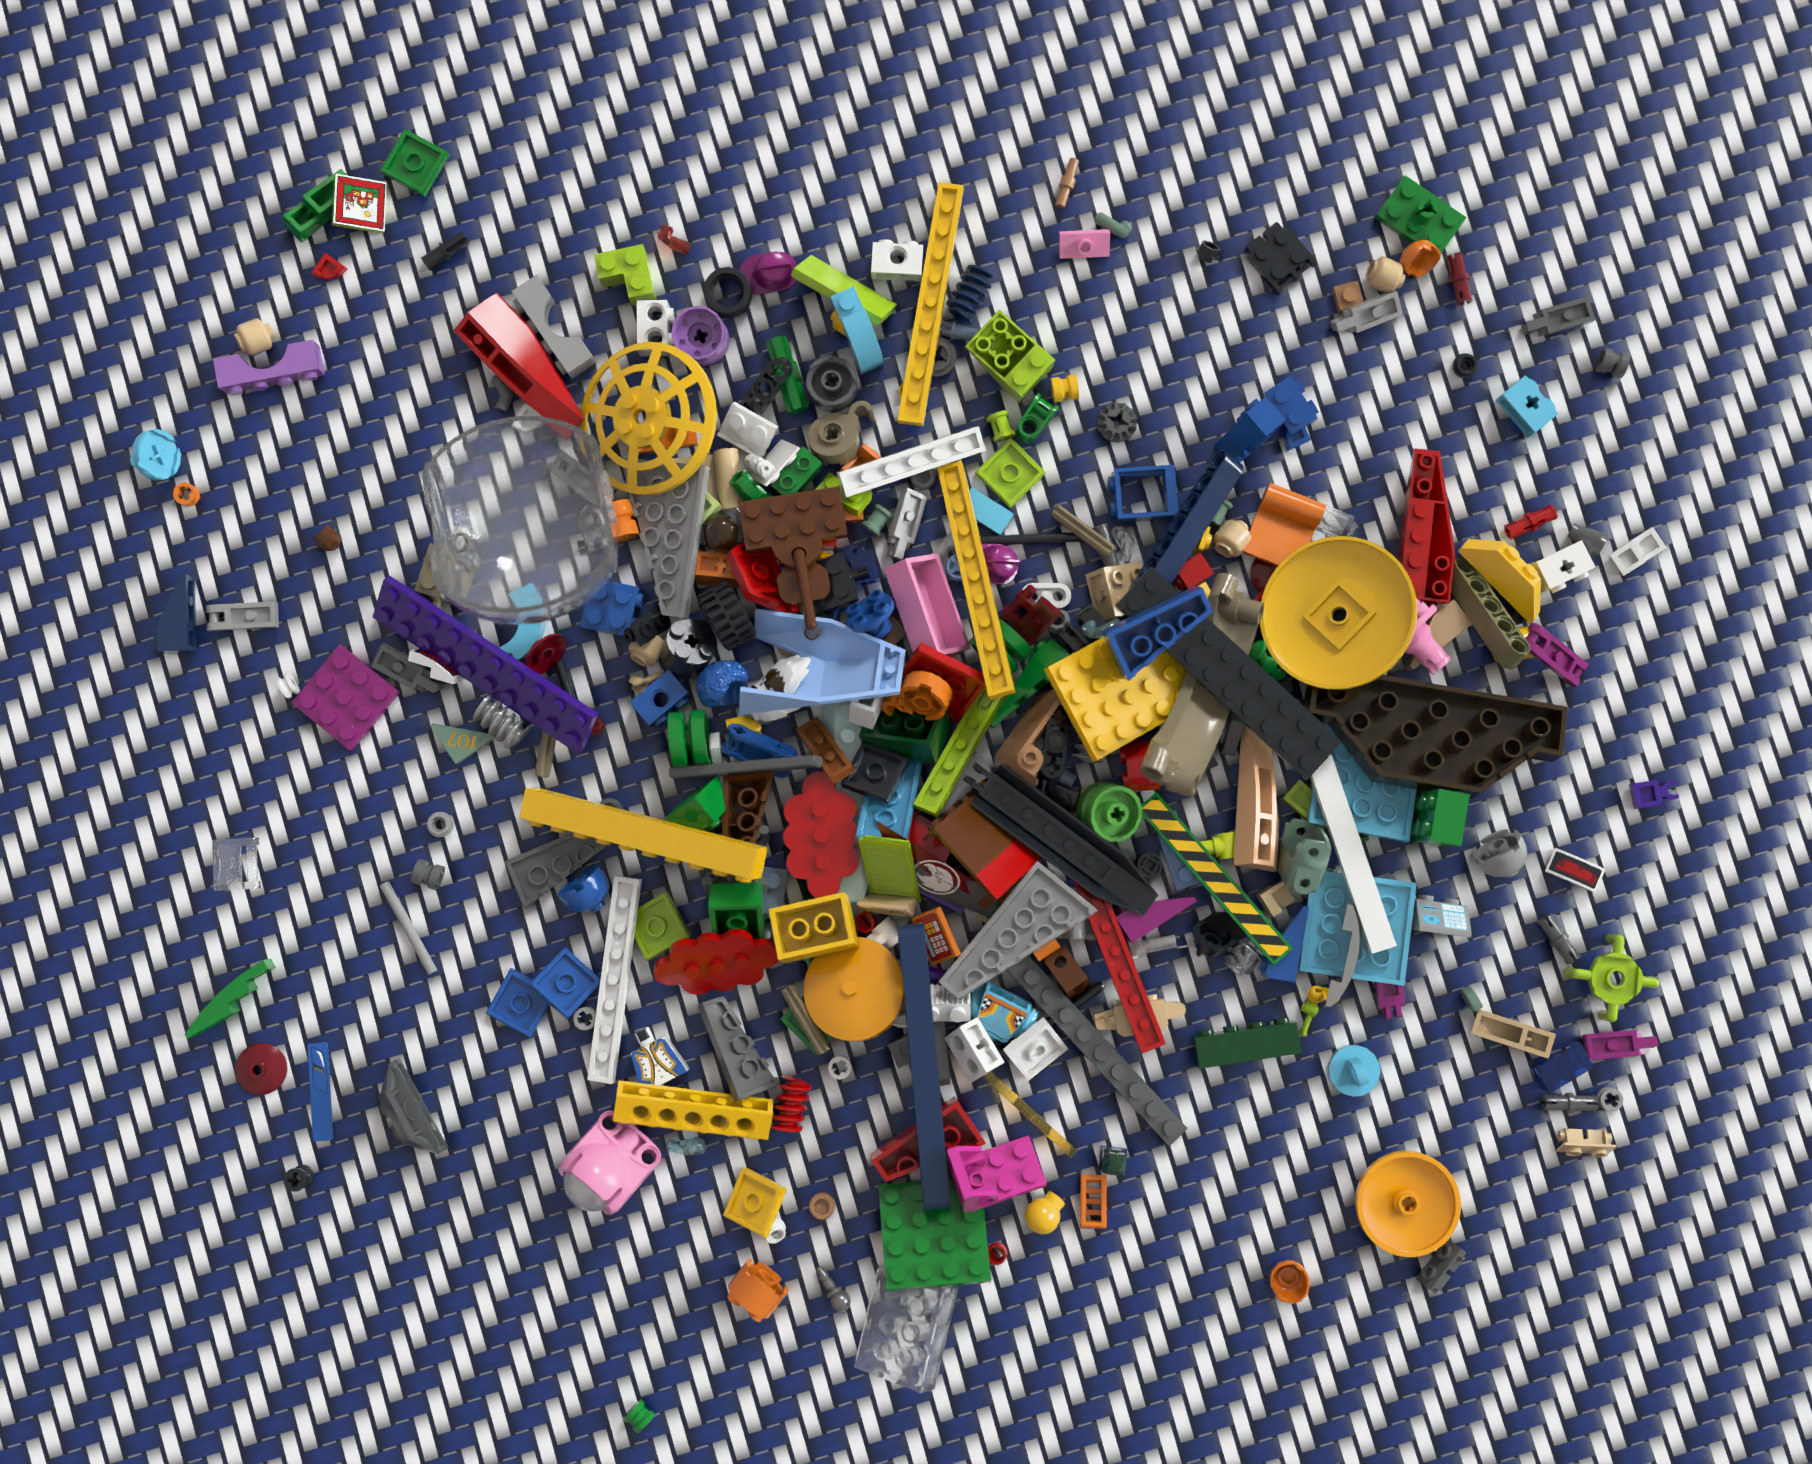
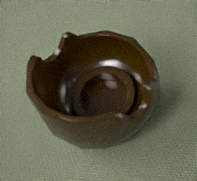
M712 515L705 524L704 540L708 548L714 552L728 554L736 547L738 526L736 523L728 520L730 519L729 515Z

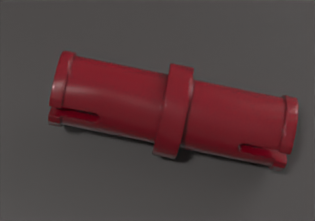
M1458 252L1454 253L1455 257H1452V254H1450L1446 258L1451 274L1449 282L1454 288L1456 305L1464 306V301L1470 304L1473 300L1468 284L1470 276L1465 270L1463 253Z

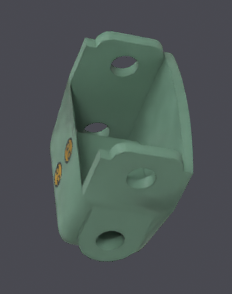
M1292 819L1290 822L1285 823L1277 862V871L1285 886L1290 890H1296L1300 894L1315 893L1318 890L1332 850L1325 831L1320 827H1315V824L1308 823L1307 820ZM1300 827L1305 828V833L1302 835L1296 834L1297 829Z

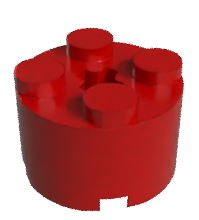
M1152 739L1130 741L1119 748L1122 764H1127V772H1122L1124 787L1133 792L1161 789V784L1151 782L1140 771Z

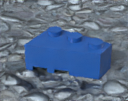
M1267 397L1263 398L1260 402L1256 398L1244 408L1245 410L1240 414L1241 416L1236 419L1235 425L1214 445L1218 451L1225 450L1237 461L1242 462L1274 435L1286 419Z

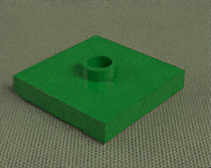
M404 129L380 172L406 188L426 197L450 154Z

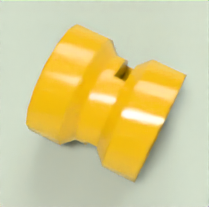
M1076 374L1068 375L1066 379H1060L1059 377L1050 378L1051 395L1054 403L1062 402L1066 398L1070 400L1079 399V386Z

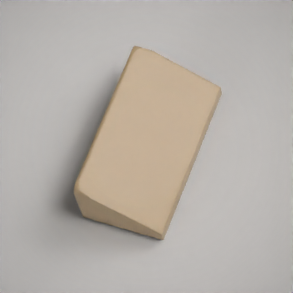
M869 894L858 901L857 905L864 911L874 914L914 917L917 900L909 897Z

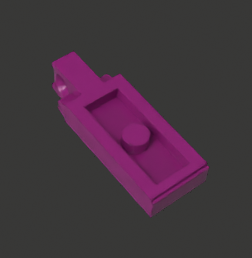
M1636 1030L1582 1035L1586 1061L1638 1057L1645 1054L1644 1049L1658 1046L1657 1036L1642 1037L1641 1031Z

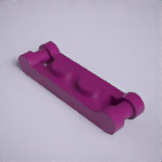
M1531 623L1527 629L1529 633L1526 637L1530 645L1529 653L1561 677L1564 683L1572 687H1578L1581 681L1579 677L1582 672L1586 671L1589 664L1545 628Z

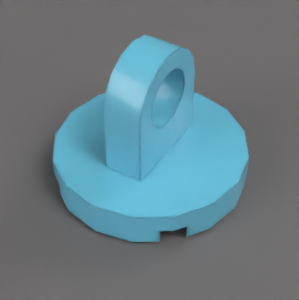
M159 429L144 431L135 439L130 462L146 478L156 481L164 480L177 472L181 462L180 449L176 448L175 439L166 431Z
M1355 1044L1345 1045L1336 1050L1327 1067L1328 1077L1333 1087L1342 1094L1352 1097L1363 1096L1372 1091L1378 1083L1380 1076V1066L1375 1055L1367 1048Z

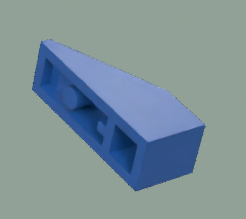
M1299 905L1279 931L1292 946L1293 950L1274 966L1264 955H1261L1258 963V970L1261 971V976L1296 983L1309 911L1308 906Z

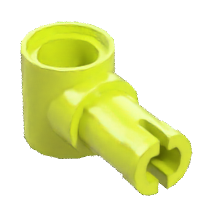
M1235 832L1216 834L1213 840L1200 841L1211 855H1215V857L1220 859L1234 858Z

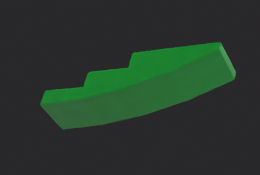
M272 959L260 961L221 990L185 1033L186 1038L196 1037L240 1012L237 1001L258 990L254 980L276 968Z

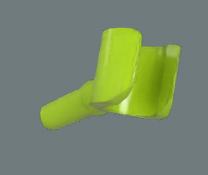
M1308 999L1304 1001L1300 1009L1307 1014L1299 1034L1306 1037L1312 1018L1318 1013V1006Z

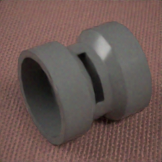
M1604 347L1597 358L1595 371L1603 374L1609 372L1613 377L1621 379L1629 366L1630 354L1623 352L1617 354L1612 349Z
M419 859L413 869L411 883L417 885L424 883L429 889L437 891L442 883L445 867L438 864L434 866L429 865L428 861Z

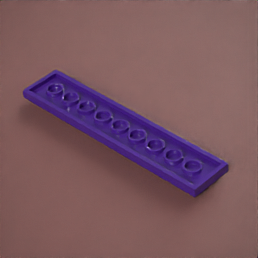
M390 575L383 579L372 616L374 619L419 649L438 657L441 663L449 665L461 677L488 695L492 694L494 699L499 700L500 703L577 754L584 750L599 713Z

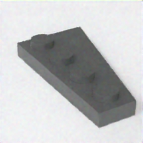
M572 832L505 861L523 907L527 908L609 845L596 843V838L590 836L588 839L574 837Z
M724 996L702 1002L698 1005L735 1102L781 1085L777 1077L774 1078L767 1068L769 1064L765 1058H761L753 1046L755 1043L750 1035L746 1036L740 1027V1020Z

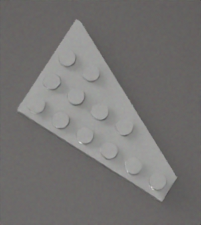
M638 459V463L650 461V460ZM676 463L680 469L686 465V463ZM664 464L651 470L637 471V486L656 485L673 476ZM700 465L698 470L686 482L667 492L654 495L629 493L634 517L637 518L641 533H639V536L644 544V554L648 568L652 570L656 584L654 589L659 598L660 611L665 616L689 619L710 467ZM623 467L624 474L626 477V481L624 482L625 484H627V468Z

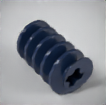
M970 264L966 267L967 273L961 276L962 282L956 284L957 290L952 291V299H948L946 302L949 312L967 323L972 322L968 313L974 315L977 313L972 307L973 304L977 306L982 305V302L977 297L986 298L987 296L982 290L983 287L987 289L992 288V285L987 280H995L994 276L984 268Z

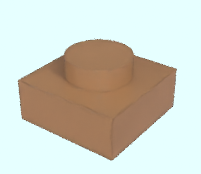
M1358 281L1332 288L1338 313L1348 309V307L1364 302Z

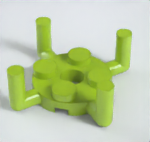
M1607 934L1605 941L1608 944H1613L1612 952L1597 956L1589 970L1567 967L1564 969L1563 974L1568 978L1588 980L1591 993L1601 1001L1608 1003L1607 1011L1600 1010L1598 1018L1608 1022H1615L1618 1016V1005L1629 1002L1634 996L1638 995L1642 987L1657 988L1659 980L1643 976L1640 967L1637 966L1634 959L1623 954L1625 939L1622 935ZM1614 971H1618L1621 975V982L1616 986L1610 982V975Z

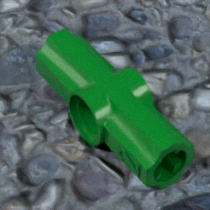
M786 336L771 338L769 341H766L771 360L785 357L791 362L793 367L791 376L781 388L788 415L801 413L809 409L801 385L802 378L797 362L793 359ZM782 364L776 365L778 370L775 373L774 377H776V375L784 373L782 371Z

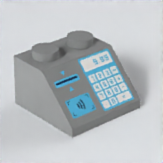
M1418 894V899H1415L1411 930L1471 938L1472 932L1468 907L1459 905V900L1444 898L1442 903L1435 902L1434 896Z

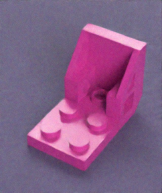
M1029 1135L982 1151L981 1146H955L947 1149V1167L963 1212H973L1047 1186Z

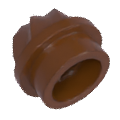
M329 525L313 538L318 543L316 546L325 551L336 550L341 540L335 528L332 529Z

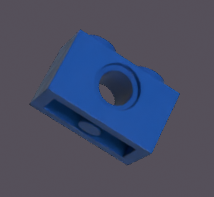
M668 669L629 703L649 726L657 725L659 727L668 720V713L675 708L677 711L689 702L687 697L691 694ZM660 694L668 696V703L664 707L656 705V698Z

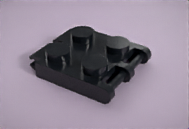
M1275 222L1263 232L1262 235L1266 241L1259 235L1245 247L1249 253L1246 259L1277 295L1283 292L1282 289L1293 280L1297 281L1300 278V274L1310 266L1313 268L1317 265L1316 259L1287 225L1282 228L1278 222ZM1305 261L1307 262V263H1306L1304 266H1302L1299 270H1297V271L1295 270V269H1296L1297 267H1299L1302 263H1304ZM1287 275L1290 276V277L1287 278L1284 282H1282L1280 285L1278 284V283H1279L1282 279H1284Z

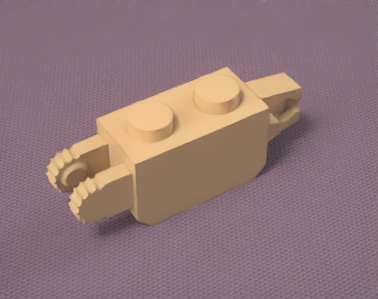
M1157 994L1147 995L1161 1031H1164L1169 1025L1168 1019L1181 1017L1186 1012L1185 1005L1179 1001L1165 1002L1163 998H1157ZM1116 1000L1117 1005H1111V1009L1094 1014V1023L1097 1030H1115L1123 1037L1133 1036L1120 1000Z

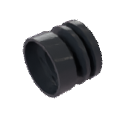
M1088 604L1074 615L1078 624L1077 628L1066 621L1063 624L1066 632L1061 628L1054 631V636L1059 645L1070 655L1104 637L1102 630L1110 627L1105 619Z

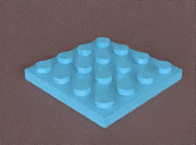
M1324 724L1334 734L1328 724ZM1341 743L1333 751L1332 757L1358 834L1405 843L1409 842L1416 789L1371 782ZM1312 784L1307 821L1310 824H1315V826L1327 828Z
M1325 871L1318 890L1315 893H1309L1307 905L1309 911L1303 939L1300 971L1338 977L1343 976L1352 932L1342 930L1347 903L1353 904L1343 873ZM1373 877L1397 946L1370 954L1358 920L1359 953L1352 979L1404 986L1417 883Z

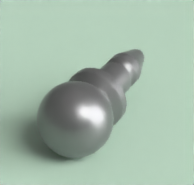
M820 1266L817 1267L819 1279L823 1281V1285L829 1291L826 1296L831 1298L832 1308L838 1312L846 1311L851 1304L849 1294L842 1291L841 1285L836 1287L835 1282L829 1277L830 1275Z

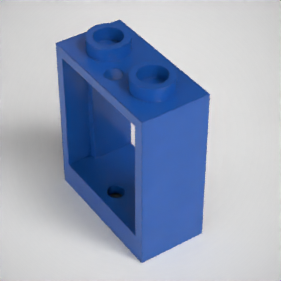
M1175 465L1117 468L1113 470L1111 476H1108L1109 492L1113 491V501H1110V515L1115 516V523L1173 519L1178 512ZM1162 476L1164 511L1123 514L1120 479Z

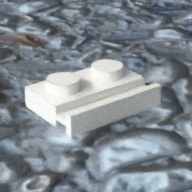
M734 402L731 404L722 423L721 430L717 435L749 454H755L764 458L778 426Z

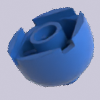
M598 864L581 871L583 875L577 879L573 877L559 890V899L570 910L576 913H586L591 910L595 913L605 905L603 900L609 893L610 885L606 874Z

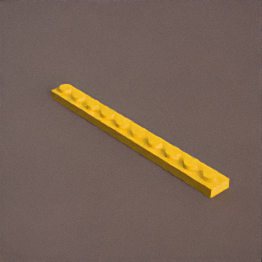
M938 183L897 419L900 424L924 425L964 192L963 185Z
M959 460L939 466L937 469L987 693L990 700L1016 692L965 469L962 461Z

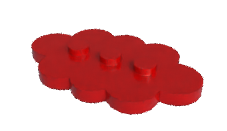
M818 771L811 773L804 780L803 794L792 796L784 805V816L789 825L783 833L784 844L791 850L786 860L787 869L792 876L798 879H807L808 890L815 898L837 894L840 890L841 877L852 875L857 870L860 861L858 852L854 848L858 843L855 840L857 825L853 822L857 812L856 802L847 793L836 792V785L832 784L825 772Z
M731 929L722 935L708 932L701 934L696 940L680 939L671 945L669 956L660 958L655 963L654 978L663 985H681L684 991L694 995L708 993L711 989L729 991L736 987L737 984L753 985L762 980L764 968L778 963L775 941L766 938L754 939L749 932L742 929Z

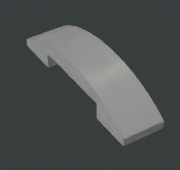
M1347 903L1342 930L1351 931L1352 935L1342 981L1331 979L1326 1000V1006L1331 1007L1347 988L1358 959L1359 926L1353 904Z

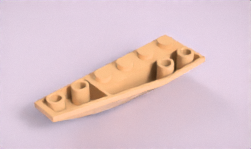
M1244 724L1240 740L1234 865L1277 872L1280 821L1276 800L1272 749Z

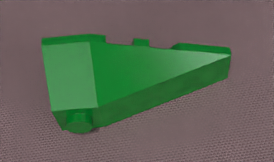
M1053 639L1048 643L1042 640L1033 648L1035 653L1014 684L1016 693L1007 696L990 724L992 729L1050 681L1044 671L1045 668L1070 655Z

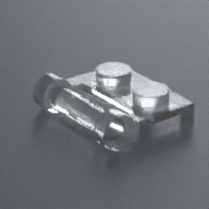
M259 837L212 840L214 891L261 888L257 869ZM241 846H246V882H242Z

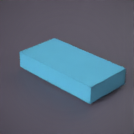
M971 487L969 491L976 521L997 535H1001L1014 514Z

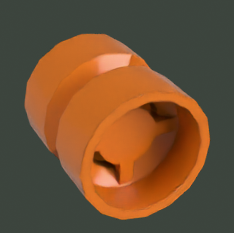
M617 500L598 508L602 522L607 524L604 531L608 543H620L639 536L637 523L631 519L634 513L630 500Z

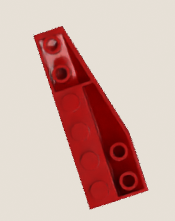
M495 293L470 310L453 330L510 389L567 437H570L584 421L585 418L532 328L498 293Z
M1415 448L1404 503L1397 560L1410 577L1416 598L1426 605L1450 603L1455 548L1440 451Z

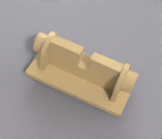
M1563 1128L1557 1134L1558 1141H1562V1145L1556 1149V1152H1566L1567 1156H1579L1582 1153H1589L1592 1157L1600 1158L1608 1156L1616 1148V1145H1609L1612 1143V1134L1607 1133L1606 1130H1586L1587 1139H1583L1582 1129Z

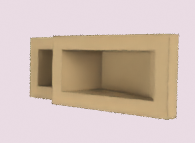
M1480 1009L1477 1012L1471 1032L1473 1035L1549 1059L1556 1036L1555 1033Z

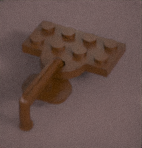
M839 486L738 502L746 554L766 550L773 551L775 559L782 566H785L777 577L780 598L787 604L801 603L805 622L804 635L808 640H815L819 636V630L817 628L813 601L826 598L830 592L828 572L824 567L816 563L822 552V541L848 537Z

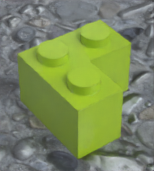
M643 244L594 254L598 278L603 287L626 283L628 298L632 306L637 305V300H657L648 256Z

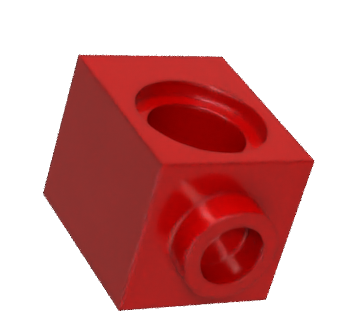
M1200 552L1185 562L1173 582L1179 590L1183 589L1185 591L1201 584L1210 578L1214 572Z

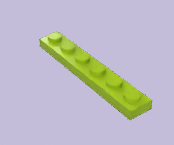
M986 687L962 717L914 801L913 805L916 809L938 817L1006 696L990 700Z

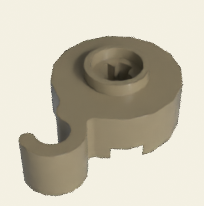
M857 401L850 406L847 415L839 413L826 414L816 419L810 426L807 435L808 443L812 454L823 465L828 466V463H839L841 466L853 460L858 454L859 433L861 432L859 418L868 417L871 422L875 421L870 403Z

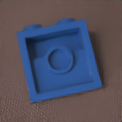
M591 578L580 628L623 637L624 630L631 627L630 623L637 619L635 618L637 608H642L644 594H641V589L636 586Z

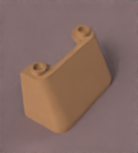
M1053 687L1043 689L997 751L994 759L996 769L1003 763L1035 788L1039 784L1036 776L1043 765L1044 757L1042 752L1035 747V744L1045 732V724L1051 716L1059 724L1061 720L1066 719L1061 714V710L1053 714L1059 705L1063 706Z

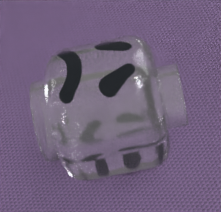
M1247 937L1245 940L1239 939L1237 944L1230 947L1223 954L1226 960L1224 965L1239 976L1242 973L1250 974L1262 959L1261 953L1257 950L1258 948Z

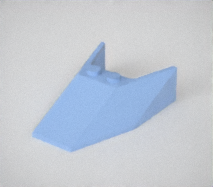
M756 609L755 638L794 655L798 654L800 658L809 657L811 661L806 668L809 672L800 682L795 694L741 687L739 715L900 695L906 650L864 632H853L849 626L836 620L816 617L819 636L815 640H808L804 635L805 622L803 615Z

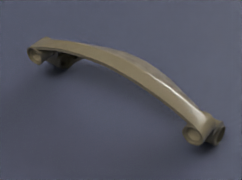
M1219 573L1208 596L1213 612L1207 618L1249 656L1258 624L1263 615L1264 602L1243 598V592L1235 591L1238 580L1231 574ZM1186 672L1181 689L1168 718L1151 740L1140 771L1151 782L1165 785L1166 790L1193 797L1220 739L1230 710L1188 672Z

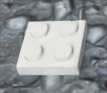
M1043 1017L1018 1038L1011 1041L1003 1050L1029 1081L1067 1051L1068 1048Z

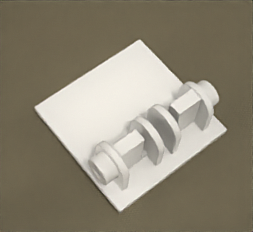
M781 439L764 459L755 454H749L745 457L744 464L752 472L751 475L760 484L767 487L778 479L779 472L785 465H789L794 461L797 456L796 453L800 448Z

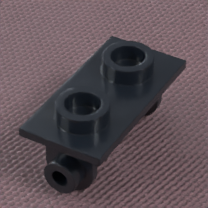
M659 604L630 623L631 627L624 630L623 638L627 642L638 641L641 647L655 638L656 635L670 628L667 617L661 614Z

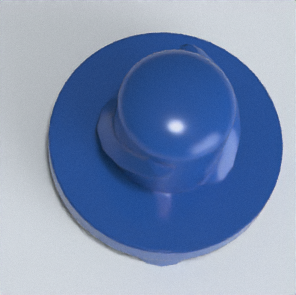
M876 589L860 602L852 603L847 607L846 623L853 632L861 633L868 631L871 636L878 639L883 638L892 629V623L888 617L894 609V601L889 594Z

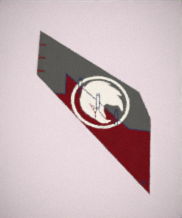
M877 821L882 837L908 840ZM910 841L919 891L989 918L994 915L998 910L995 901L985 910L979 905L978 901L987 893L977 882Z

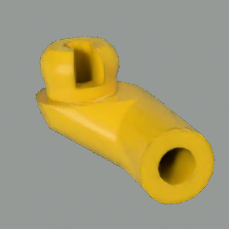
M744 715L725 720L727 730L731 724H740L762 734L761 724L749 716Z
M1312 986L1307 991L1308 1000L1314 1004L1327 1000L1329 988Z

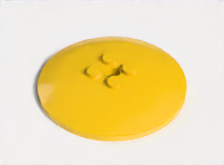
M1326 537L1298 548L1287 556L1269 578L1261 602H1264V611L1260 627L1263 639L1272 657L1283 670L1295 679L1307 685L1328 690L1359 687L1370 683L1389 671L1408 648L1417 622V598L1406 570L1387 550L1373 542L1357 537ZM1340 608L1345 609L1347 613L1346 618L1340 622L1334 621V611Z

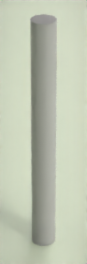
M387 881L381 884L380 888L427 974L430 975L436 972L435 964L390 882Z

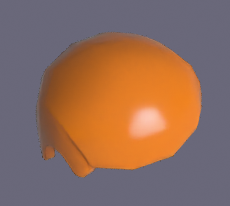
M1428 240L1415 241L1401 255L1400 263L1403 266V271L1408 276L1412 274L1416 278H1420L1437 265L1441 252Z
M1294 1260L1278 1262L1270 1274V1286L1278 1300L1294 1304L1301 1302L1308 1295L1310 1287L1309 1276L1299 1262Z

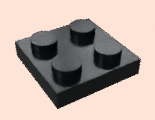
M863 741L851 762L855 772L842 779L841 786L842 788L889 804L910 764V760L906 756Z

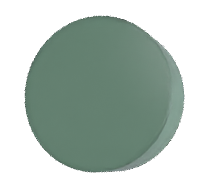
M1470 985L1461 989V996L1471 1011L1476 1012L1483 1008L1480 999Z

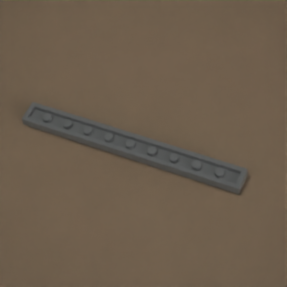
M1029 956L1006 970L1166 1145L1171 1146L1188 1129Z

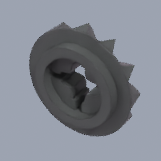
M942 337L938 338L936 352L941 348L940 357L943 361L934 363L932 376L936 377L948 374L956 362L954 346Z
M1113 402L1101 410L1098 415L1097 426L1100 434L1105 439L1111 442H1123L1135 433L1138 418L1134 413V409L1127 406L1126 403ZM1121 413V421L1125 425H1119L1118 428H1116V430L1113 431L1114 422L1111 421V418L1115 419L1117 415L1119 416V414Z

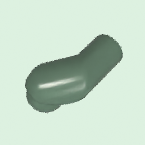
M1099 212L1095 217V224L1105 230L1109 229L1110 233L1119 238L1128 237V233L1132 231V225L1128 221L1119 223L1102 212Z

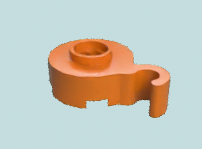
M913 671L906 675L900 688V695L885 696L881 707L889 716L893 714L896 707L899 711L907 712L911 715L914 712L925 715L924 720H938L944 716L953 697L952 690L948 683L933 673Z

